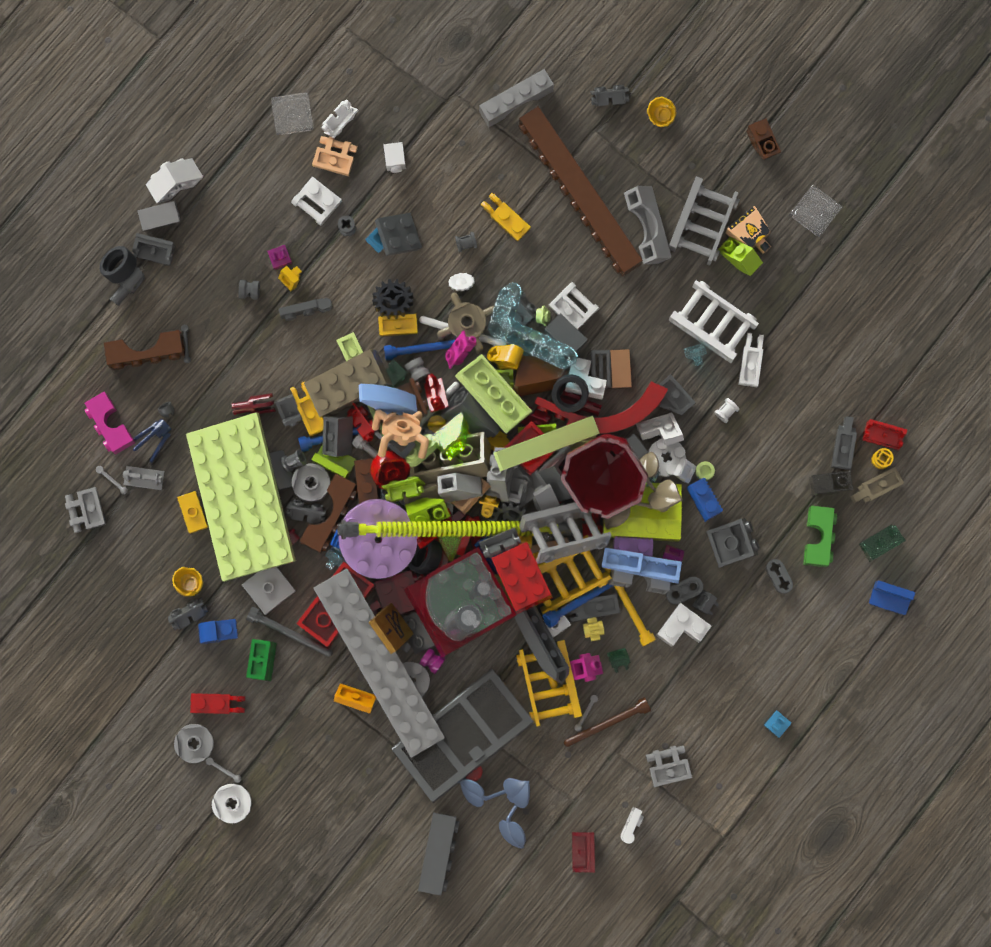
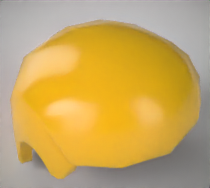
M665 97L653 99L647 108L650 121L658 127H667L672 124L677 114L673 102Z
M181 567L175 571L172 578L175 590L183 596H195V594L201 591L203 586L202 575L195 568Z

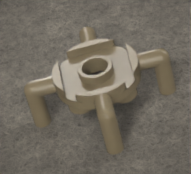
M452 293L451 302L455 307L449 314L448 327L437 332L438 340L444 341L445 336L449 334L458 338L461 332L465 331L467 337L473 336L476 338L475 351L480 355L483 353V346L479 337L485 330L486 317H495L497 309L495 306H491L482 310L477 305L467 302L462 303L459 295ZM463 318H471L472 324L469 327L463 326L461 323Z

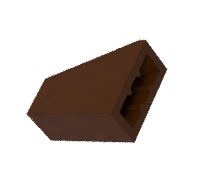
M522 355L517 368L514 391L520 397L553 390L557 380L567 375L568 370H564L565 362Z

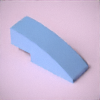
M359 385L360 402L376 410L380 409L387 414L397 412L396 414L398 415L403 413L413 415L417 412L416 396L411 393L382 385Z

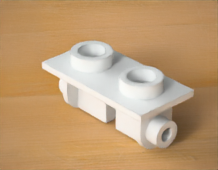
M348 100L342 101L334 110L338 116L335 117L333 114H330L322 123L323 126L321 128L325 131L326 135L335 138L342 132L346 124L353 120L359 110L352 107Z

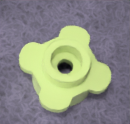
M542 306V308H538L536 311V322L547 326L551 313L548 308Z

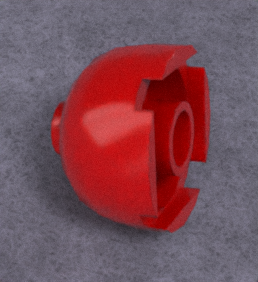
M388 450L385 457L377 455L373 459L370 474L379 488L383 489L382 485L389 484L391 481L406 480L410 473V466L406 463V459L400 457L394 451Z

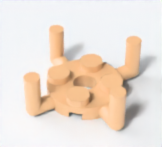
M380 409L375 411L372 429L375 431L379 430L381 419L383 420L382 434L384 436L380 442L379 457H385L388 443L391 440L396 441L401 446H407L410 442L418 441L421 443L418 457L425 459L429 439L421 435L422 412L417 411L413 415L408 413L396 415L397 412L387 414Z

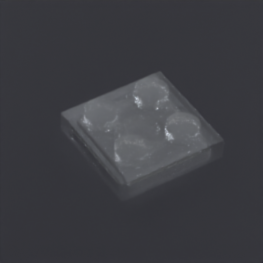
M812 184L789 216L820 237L842 209V206Z

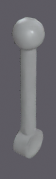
M102 466L96 467V472L104 475L109 481H111L116 487L120 489V492L122 494H126L128 492V489L126 487H122L117 481H115L110 475H108L104 471V468Z
M596 695L590 697L587 709L579 723L575 725L574 729L577 732L582 730V724L590 709L598 701Z
M213 758L206 759L207 765H213L232 777L236 783L241 781V776L234 775L214 762Z

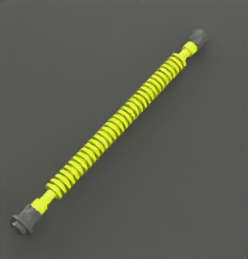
M342 520L341 524L337 526L338 536H341L342 539L366 535V533H376L377 537L495 536L514 527L518 536H534L531 531L521 532L519 521H481V523L480 521H476V523L475 521L377 522L376 526H366V524ZM567 523L557 524L563 536H573ZM547 526L539 528L540 532L552 534Z

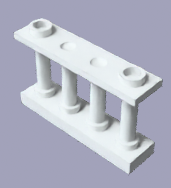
M696 280L692 286L696 289V292L681 312L677 313L674 311L669 321L726 361L732 363L737 355L734 349L749 327L755 330L759 323L756 322L757 319L749 313L746 315L711 291L705 282H698ZM704 295L712 300V302L697 323L694 322L693 324L687 320V316L701 296ZM719 305L727 313L714 332L708 334L703 331V326ZM735 316L743 324L729 344L724 345L719 342V336Z

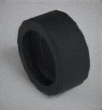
M117 246L104 255L100 262L99 270L110 282L121 283L134 272L137 259L124 246ZM123 259L119 267L113 270L116 264Z
M573 374L564 375L559 378L552 390V400L556 407L568 413L582 409L589 396V389L585 380ZM572 382L580 387L582 396L577 403L566 404L561 400L559 390L563 384Z
M436 540L431 541L421 549L417 544L414 557L408 566L411 570L423 575H428L435 571L442 559V546ZM428 547L427 557L425 561L422 563L423 554L426 551V548Z

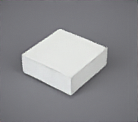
M681 458L673 475L689 484L697 466L687 459Z

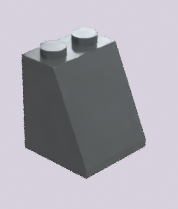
M464 386L456 390L448 403L449 407L445 408L441 414L443 419L458 425L471 434L484 431L487 438H493L500 431V426Z

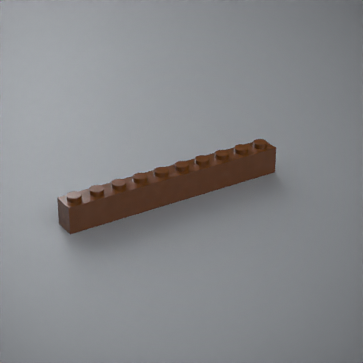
M539 106L520 117V125L518 127L523 135L527 134L530 139L528 141L533 150L537 149L540 154V161L544 166L547 165L551 170L549 173L553 180H558L561 185L560 190L565 197L568 195L570 198V205L575 212L579 211L582 216L580 218L585 227L589 226L592 231V238L596 243L599 242L603 247L601 250L605 257H610L615 272L617 274L620 273L623 277L639 267L643 260Z

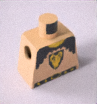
M755 206L729 226L725 232L729 237L752 248L757 247L762 254L771 248L765 240L770 234V229Z

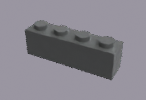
M433 812L418 888L420 892L441 896L442 891L446 892L448 880H445L446 872H450L452 860L448 859L450 852L454 853L456 841L452 839L453 834L458 833L460 823L456 821V816Z

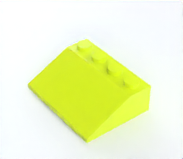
M647 483L641 502L649 504L648 497L654 491ZM652 483V484H653V486H654L655 488H657V486H658L660 483ZM676 484L682 497V484ZM682 501L669 507L665 512L634 505L630 507L628 519L620 526L607 529L603 518V534L610 532L611 538L616 536L619 538L621 536L622 538H645V540L652 538L656 541L679 542L681 540Z

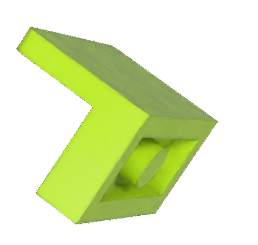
M322 444L318 453H315L311 460L328 471L347 479L355 466L354 461L357 460L349 455L340 457L322 454Z

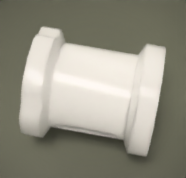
M726 398L722 407L714 413L721 421L727 423L730 416L740 409L732 400Z

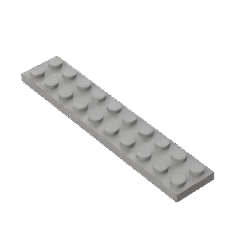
M348 569L314 587L313 589L410 757L412 758L444 739V735L396 652L390 654L369 624V621L375 616Z

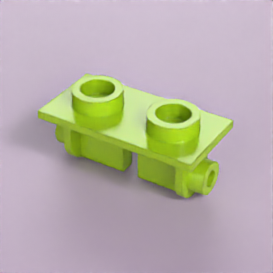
M411 476L406 480L391 481L389 484L382 485V488L388 492V494H385L386 501L395 502L404 499V492H406L407 498L420 496L421 493H424L423 485L425 483L419 477Z

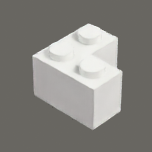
M182 158L176 162L171 163L168 161L160 166L161 169L151 175V179L146 186L156 203L170 201L180 190L194 187L203 176L192 158L186 160Z
M680 603L656 636L671 647L683 632L699 643L709 631L711 625Z

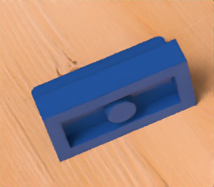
M878 580L874 584L869 604L906 615L910 601L914 599L916 592Z

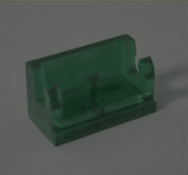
M891 524L859 543V546L869 562L906 540L898 528Z

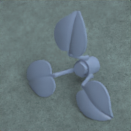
M508 778L503 783L504 790L484 796V790L478 783L469 779H463L460 782L462 792L467 801L476 807H481L484 804V800L487 801L502 794H507L508 800L515 805L507 816L506 821L501 820L499 822V829L501 835L508 843L517 848H524L526 842L525 833L519 824L511 821V817L517 807L525 808L528 805L530 797L529 781Z

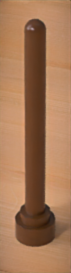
M643 697L635 703L636 706L565 739L564 745L569 747L637 713L646 714L650 712L651 709L647 700Z

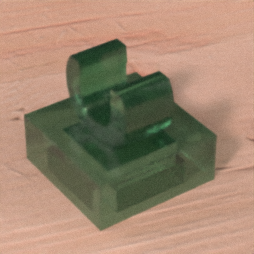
M626 648L607 653L610 665L616 673L619 672L618 667L624 665L626 670L629 669L628 664L631 662Z

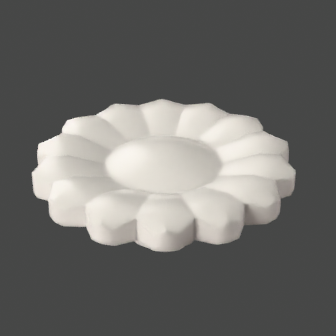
M467 273L455 274L448 281L449 287L456 291L469 290L475 284L472 275Z

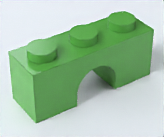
M809 507L807 527L818 529L821 533V541L819 544L805 545L803 565L828 567L829 563L833 562L831 544L835 542V532H832V529L837 521V513H834V508Z

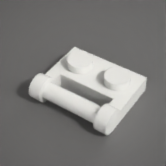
M312 177L292 199L291 203L295 206L298 205L317 220L316 223L322 226L342 202V199ZM306 196L324 210V213L320 214L303 201L304 197Z
M573 282L549 304V307L557 315L561 313L577 330L599 310V307L596 304L593 305L576 288ZM569 293L588 309L586 313L567 297Z
M634 807L620 836L621 840L628 844L634 841V829L636 826L640 827L644 818L641 815L642 811Z

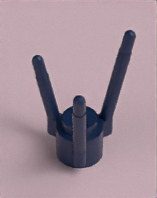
M160 419L158 422L155 421L150 427L133 438L136 441L152 431L133 448V451H137L154 435L159 439L163 436L150 459V463H153L164 443L171 436L168 433L171 427L163 419Z

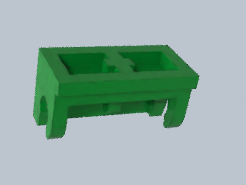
M252 639L246 678L271 681L277 643Z

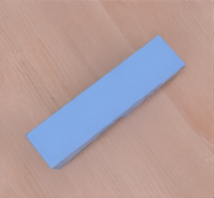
M611 548L604 549L602 568L679 584L681 561L643 556L642 553Z

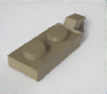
M896 467L862 483L861 486L857 487L859 492L850 498L853 503L862 499L866 503L903 485L904 482Z

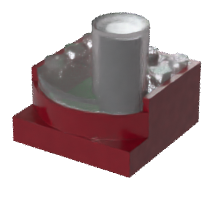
M479 547L429 573L425 578L404 589L442 658L517 615Z

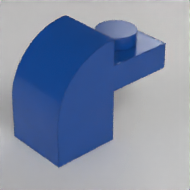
M236 619L209 621L198 624L200 644L238 639Z

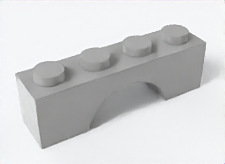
M545 69L479 105V112L489 128L505 119L510 112L522 104L532 100H539L553 92L554 84Z
M636 186L624 192L628 210L639 218L644 229V240L639 246L643 264H659L672 258L652 186Z

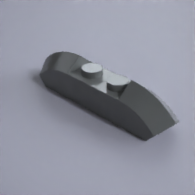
M536 606L515 616L516 622L539 665L552 679L562 684L569 675V666Z

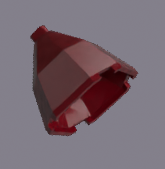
M603 434L567 453L561 481L581 512H593L609 519L642 501L648 474L627 439Z

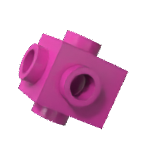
M590 653L579 655L580 659L570 661L574 680L585 679V682L596 680L597 675L603 674L599 655L591 656Z

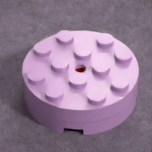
M383 499L364 501L350 510L343 519L346 522H358L359 524H366V526H376L377 522H410L407 512L403 508ZM366 533V535L346 537V539L338 536L339 547L347 564L357 573L369 578H387L401 572L411 562L417 548V536H381L380 541H375L376 533Z

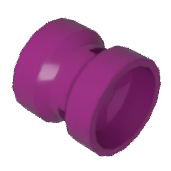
M429 648L419 664L423 667L428 666L430 671L436 674L446 659L442 658L441 655H435V651Z

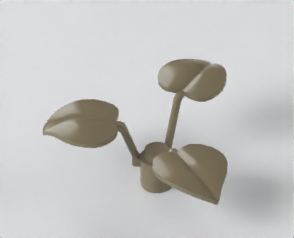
M653 452L645 454L640 461L648 474L646 483L654 492L648 497L649 504L640 502L636 505L665 512L669 507L683 501L676 484L671 480L661 482L657 488L653 486L649 478L656 476L658 473L659 460ZM630 508L609 519L604 518L605 527L610 529L623 524L630 515Z

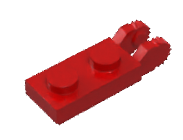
M191 693L190 713H245V708H230V700L242 702L245 701V696Z

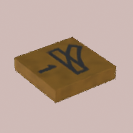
M392 602L386 605L369 621V624L390 654L396 652L414 634Z

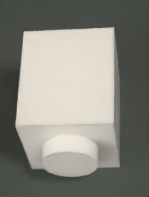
M402 142L383 144L387 171L399 173L402 169H406Z

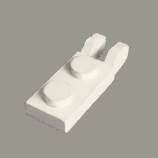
M747 333L738 385L758 387L764 335L759 334L757 348L750 347L752 333Z

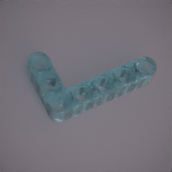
M512 282L501 288L488 325V331L493 337L508 344L517 345L525 352L561 369H566L577 361L578 354L572 347L514 321L522 295V288L518 283Z

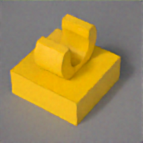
M286 266L281 270L278 279L292 291L297 287L300 280L299 274L302 271L297 266L292 270Z

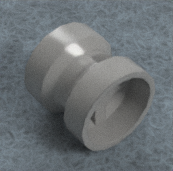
M421 357L405 365L407 372L411 373V378L414 379L415 383L425 379L430 374L428 368L424 367V361Z

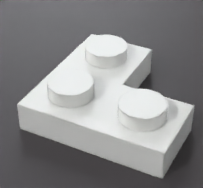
M573 357L569 374L580 376L585 380L589 389L588 397L602 400L607 380L588 376L591 361ZM568 382L566 384V392L582 395L581 389L576 383Z
M673 413L636 423L642 440L661 435L665 446L684 440Z

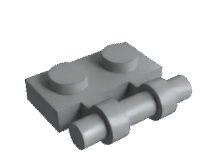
M96 487L77 492L78 500L75 501L72 494L65 496V507L69 511L71 518L69 522L70 526H73L74 533L82 531L80 526L82 523H85L87 530L106 525ZM79 506L83 514L81 517H78L76 508Z
M671 746L670 749L663 751L655 750L653 753L646 755L647 762H656V767L649 768L654 787L692 778L688 759L679 760L678 755L685 753L684 746ZM672 756V763L662 764L661 759Z

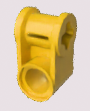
M513 344L494 346L488 351L487 359L490 362L496 363L500 370H515L519 366L524 350Z

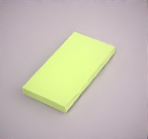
M482 354L455 375L506 434L533 412Z

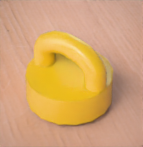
M439 415L432 416L428 421V429L434 432L435 435H440L446 420Z

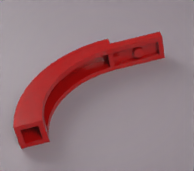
M651 381L642 397L630 408L613 416L594 418L599 433L616 432L640 422L659 405L668 389ZM539 396L536 398L535 404L538 405L537 409L545 413L550 410L555 413L554 417L565 421V418L569 419L567 425L588 418L573 412L562 411L554 403Z

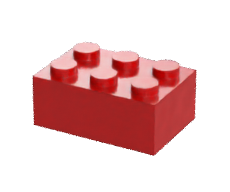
M527 542L491 558L517 614L553 598Z

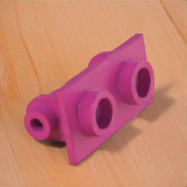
M462 331L458 338L455 339V342L445 353L449 369L454 365L463 363L468 352L476 346L477 340L475 337H467L465 331Z

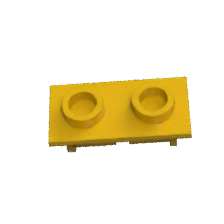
M483 495L479 501L480 504H483L482 516L485 518L491 517L495 507L499 506L500 499Z

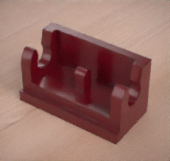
M572 832L573 872H595L594 832Z

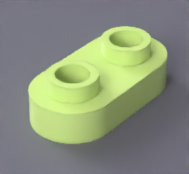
M432 434L423 435L429 439V445L425 459L430 454H432L438 446V443ZM418 441L414 442L416 446L405 457L406 463L410 467L418 466L425 460L418 457L421 445Z

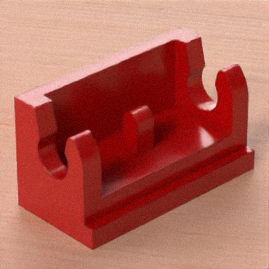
M870 419L866 423L862 441L899 451L903 446V438L907 433V429Z

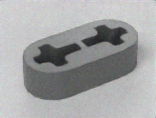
M778 559L770 560L766 565V572L776 591L780 594L790 592L793 588V582L784 564ZM771 563L779 565L780 568L777 569L780 574L779 576H777L775 571L771 572ZM780 577L782 578L783 582L789 583V585H787V590H785L784 588H779V585L781 584V581L779 579Z

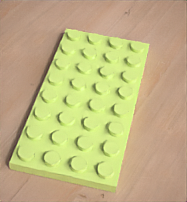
M253 413L187 433L186 436L222 581H229L295 562L259 413Z

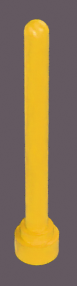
M604 568L610 574L611 569ZM614 586L640 633L639 641L644 647L655 641L654 634L646 630L624 587Z

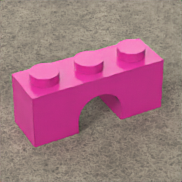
M105 391L85 402L87 408L84 410L89 419H94L96 423L94 428L98 435H103L106 441L103 444L108 452L112 451L116 455L135 444L124 424L117 428L108 427V417L117 410Z

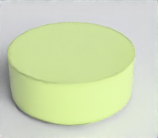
M704 461L697 465L695 474L699 480L706 478V481L714 476L715 468L710 462Z

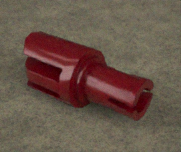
M565 387L560 396L564 403L575 404L581 399L582 395L566 392ZM587 400L583 408L576 412L579 413V411L583 410L598 417L602 405Z
M273 394L251 396L248 401L232 403V409H234L232 412L234 415L247 412L251 414L276 412L275 407L258 410L261 407L274 405V400L256 401L271 398Z

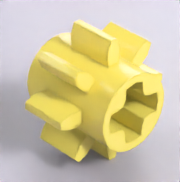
M596 617L588 618L587 623L583 624L585 638L590 637L591 641L600 640V635H605L602 620L597 621Z

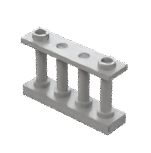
M696 176L669 244V249L675 252L677 247L681 248L682 246L708 256L707 265H710L712 260H717L720 251L716 249L732 209L736 210L740 199L737 198L738 192L736 191L733 197L730 198L704 188L701 185L703 179ZM703 195L729 205L726 215L697 205L698 203L694 202L696 196ZM696 212L722 222L719 233L692 223L688 219L689 214ZM689 229L715 239L713 249L711 250L685 240L681 236L683 230L687 231Z
M575 502L523 515L519 525L521 532L531 531L541 549L536 559L537 564L549 563L558 558L593 549H603L608 545L611 538L610 532L600 534L591 516L592 512H581ZM584 518L593 536L583 539L574 519ZM567 523L576 541L566 543L557 524ZM549 527L558 545L548 548L539 528Z

